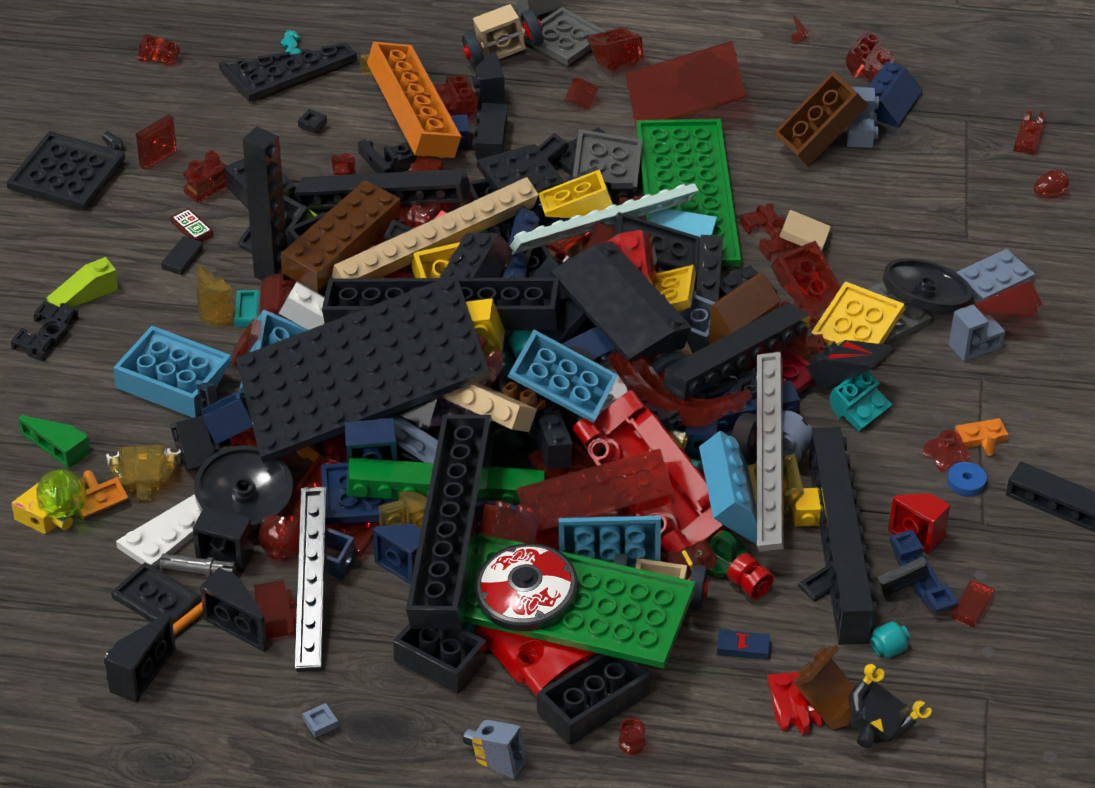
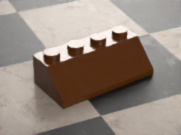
M759 272L711 306L708 345L780 308L781 300L764 273Z

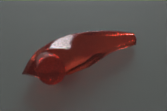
M794 15L793 18L797 32L790 35L793 42L806 38L808 32L801 21Z

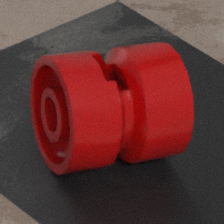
M748 553L738 556L727 571L728 579L737 587H741L742 591L753 600L763 597L774 583V575L767 568L761 566Z

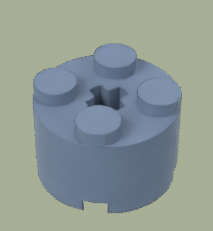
M783 411V465L795 467L810 449L812 432L811 425L808 424L806 426L802 422L803 417L792 411Z

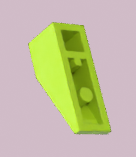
M106 257L86 264L47 297V301L59 306L60 310L61 303H66L69 305V308L117 291L119 289L116 269Z

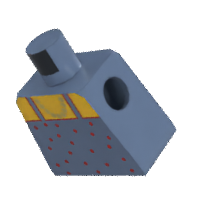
M484 720L476 731L468 729L464 734L463 742L474 747L477 762L505 776L515 779L527 762L521 727L518 725Z

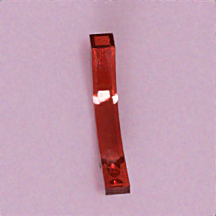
M619 351L608 356L616 373L629 390H633L640 399H646L647 404L670 412L678 410L679 415L683 416L685 426H708L723 417L729 410L734 413L746 407L744 403L753 398L748 389L714 399L690 397L683 401L663 388L664 379L653 369L646 358L628 362Z

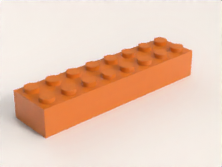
M373 42L367 64L414 155L419 157L455 158L461 135L412 45Z

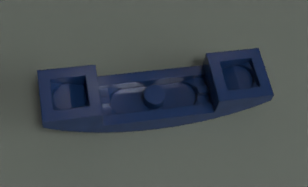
M913 530L890 536V542L900 566L924 557L922 554L924 547ZM925 559L930 576L912 584L913 590L924 604L935 613L958 606L959 602L949 586L941 584Z

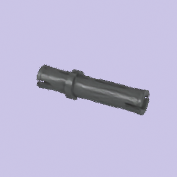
M163 553L161 558L164 560H160V569L205 574L206 577H210L219 567L232 573L233 571L236 572L237 568L236 562L216 561L213 557L200 559Z

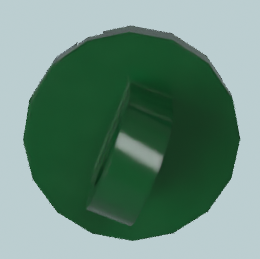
M721 530L713 538L703 543L700 548L703 551V555L699 556L700 565L707 567L708 575L717 579H723L727 577V571L732 562L738 556L748 552L745 546L736 540L733 535L725 530Z

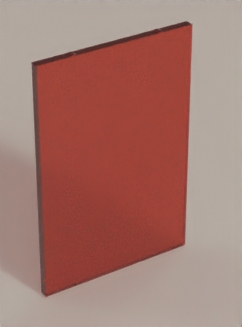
M733 41L625 73L635 126L636 120H673L746 98Z

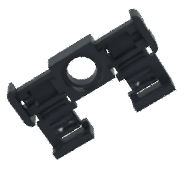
M43 301L34 312L35 322L40 320V318H46V322L38 330V337L36 333L32 335L26 329L21 328L11 340V349H15L17 346L27 349L28 356L45 361L46 351L51 345L57 346L68 333V324L73 317L79 319L78 308H69L68 304L61 303L59 310V306ZM50 329H56L59 331L57 334L47 333V331Z

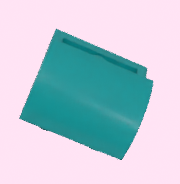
M869 371L846 379L833 389L830 394V404L837 418L841 419L844 416L858 432L892 406L889 400L876 388L880 383Z

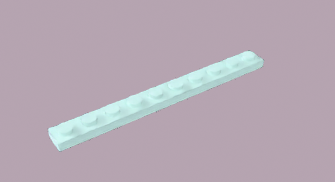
M695 183L687 186L682 184L673 190L665 189L653 196L648 194L636 201L631 199L619 206L614 204L602 211L593 210L585 216L576 215L565 222L559 220L548 227L539 226L531 232L522 231L514 236V240L510 244L513 250L512 254L615 224V216L618 212L640 217L690 202L699 190Z

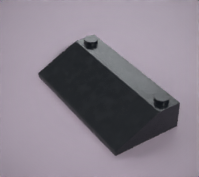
M613 241L595 244L551 270V277L559 278L560 287L628 362L684 349L692 326Z

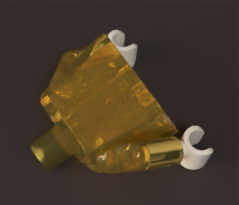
M165 444L118 447V454L111 457L109 454H106L111 473L115 478H119L122 485H126L127 491H136L137 501L142 503L151 501V490L162 489L163 483L168 481L177 464L181 463L180 449L177 453H172L171 448H168L166 453Z

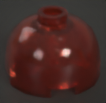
M271 515L266 516L260 525L258 539L262 549L268 553L269 558L275 561L298 556L300 524L297 523V526L294 527L285 523L287 518Z

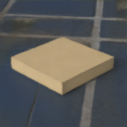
M790 210L779 237L821 253L831 226Z

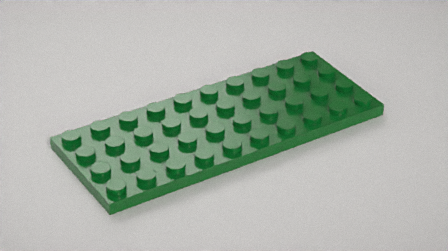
M721 119L636 120L637 139L642 140L640 166L644 196L648 194L653 196L665 189L670 191L682 184L687 186L695 183L699 191L690 202L667 209L717 217L713 235L723 236L721 267L741 266Z
M478 533L463 622L665 669L695 592V581L561 552L571 561L577 574L578 594L573 607L561 620L543 629L534 631L508 630L492 623L481 612L476 600L475 581L480 568L492 555L507 547L526 543Z

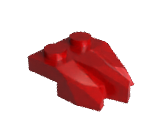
M798 672L767 675V684L772 698V711L775 721L782 731L789 730V726L793 724L803 736L810 732L809 722L823 726L825 721L793 683L800 675Z

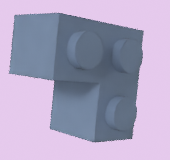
M852 87L868 103V106L846 128L847 147H873L874 139L878 138V126H876L877 113H874V110L879 107V96H875L874 88Z
M973 304L954 311L949 346L965 362L1002 348L1005 330L990 314L984 316Z

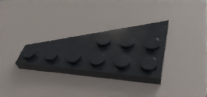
M347 43L322 46L321 50L318 51L303 49L301 53L292 55L290 52L258 56L257 60L253 61L238 59L237 63L228 65L226 62H219V70L250 102L356 61L357 53Z

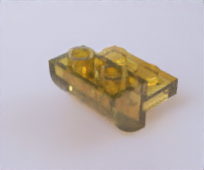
M204 265L195 268L200 320L205 324L216 327L233 324L235 308L231 301V297L234 296L231 285L226 284L221 276L215 278L212 273L207 271Z
M400 492L399 501L379 506V526L413 524L421 529L427 498L416 492Z

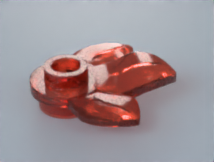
M953 430L941 432L938 438L931 439L924 445L923 455L934 456L935 464L940 472L949 468L954 462H970L968 448L961 444V436ZM946 439H952L954 441L948 442L946 441Z

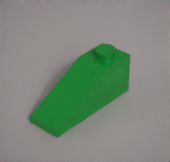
M24 415L18 417L21 435L68 469L90 454L87 434L79 431L72 425Z

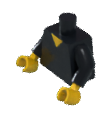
M868 664L865 667V678L859 680L848 697L851 713L849 723L860 732L857 743L864 748H871L873 742L892 741L916 724L918 717L927 718L932 713L931 708H926L924 712L920 713V707L925 702L916 701L913 705V712L910 714V707L877 683L883 679L884 671L878 668L875 674L872 675L876 669V666L873 664Z

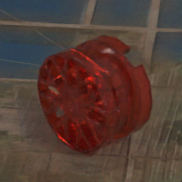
M413 204L409 211L407 226L414 229L431 221L434 214L433 209H431L432 207L425 206L422 208L419 204Z

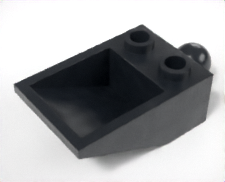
M440 396L395 413V415L415 421V426L423 429H429V427L438 429V426H441L443 415L463 414L458 407L453 406V402Z

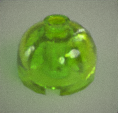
M56 469L46 473L40 479L36 488L38 507L40 510L42 508V510L46 511V515L50 517L63 518L72 516L75 510L79 507L80 509L84 507L87 500L85 485L82 479L76 473L67 469Z

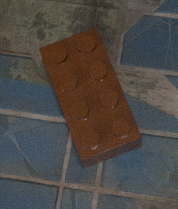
M832 71L773 133L809 167L868 106V103Z

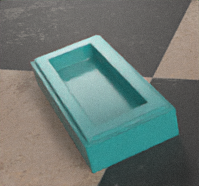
M237 290L234 316L235 327H252L259 314L260 290Z

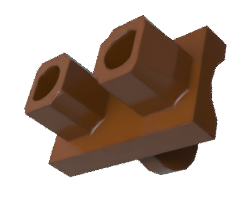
M509 382L502 388L504 395L537 409V411L546 407V401L538 398L536 392L531 389L520 391L518 384L514 382Z

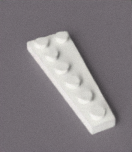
M195 494L134 531L128 532L116 541L117 548L140 564L146 562L152 567L157 568L160 565V560H164L161 558L163 553L173 555L193 538V526L201 513L195 500Z

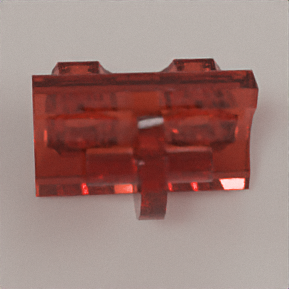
M344 153L339 157L332 155L331 162L334 175L356 174V160L352 154Z

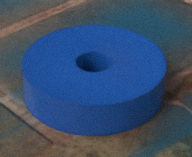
M960 462L954 464L949 469L947 484L958 495L976 496L985 489L987 475L977 464Z

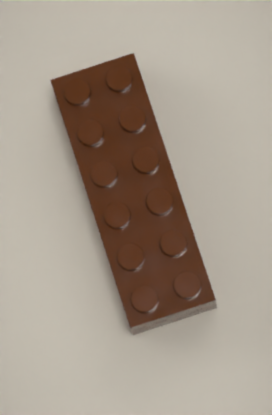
M364 180L281 253L282 273L316 292L320 291L328 283L329 278H331L335 264L362 253L389 228L392 220L397 221L400 219L401 199Z

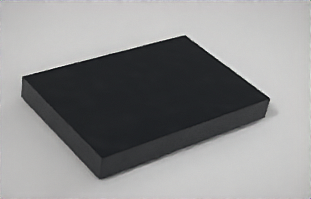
M146 562L111 592L114 600L150 622L168 613L172 615V622L174 624L202 602L201 595Z

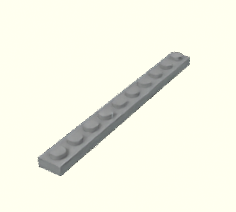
M781 352L757 355V547L759 552L784 549Z

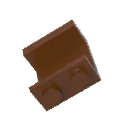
M837 644L829 648L823 646L813 654V661L807 663L798 671L800 675L793 682L831 730L849 724L851 713L848 697L855 687L832 659L834 654L840 649Z

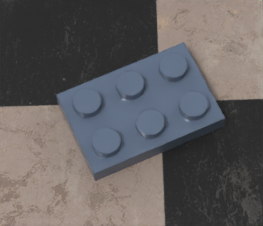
M1007 249L956 272L969 283L972 289V296L982 305L1035 279V273Z

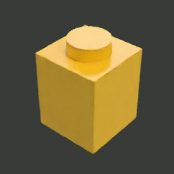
M818 488L793 489L791 506L795 527L819 526L821 506Z

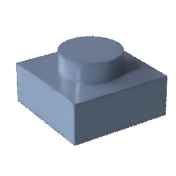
M326 703L302 713L303 721L315 738L339 727L337 718Z

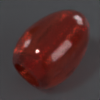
M1051 170L1037 179L1033 189L1035 194L1041 197L1060 195L1068 188L1069 179L1063 170Z

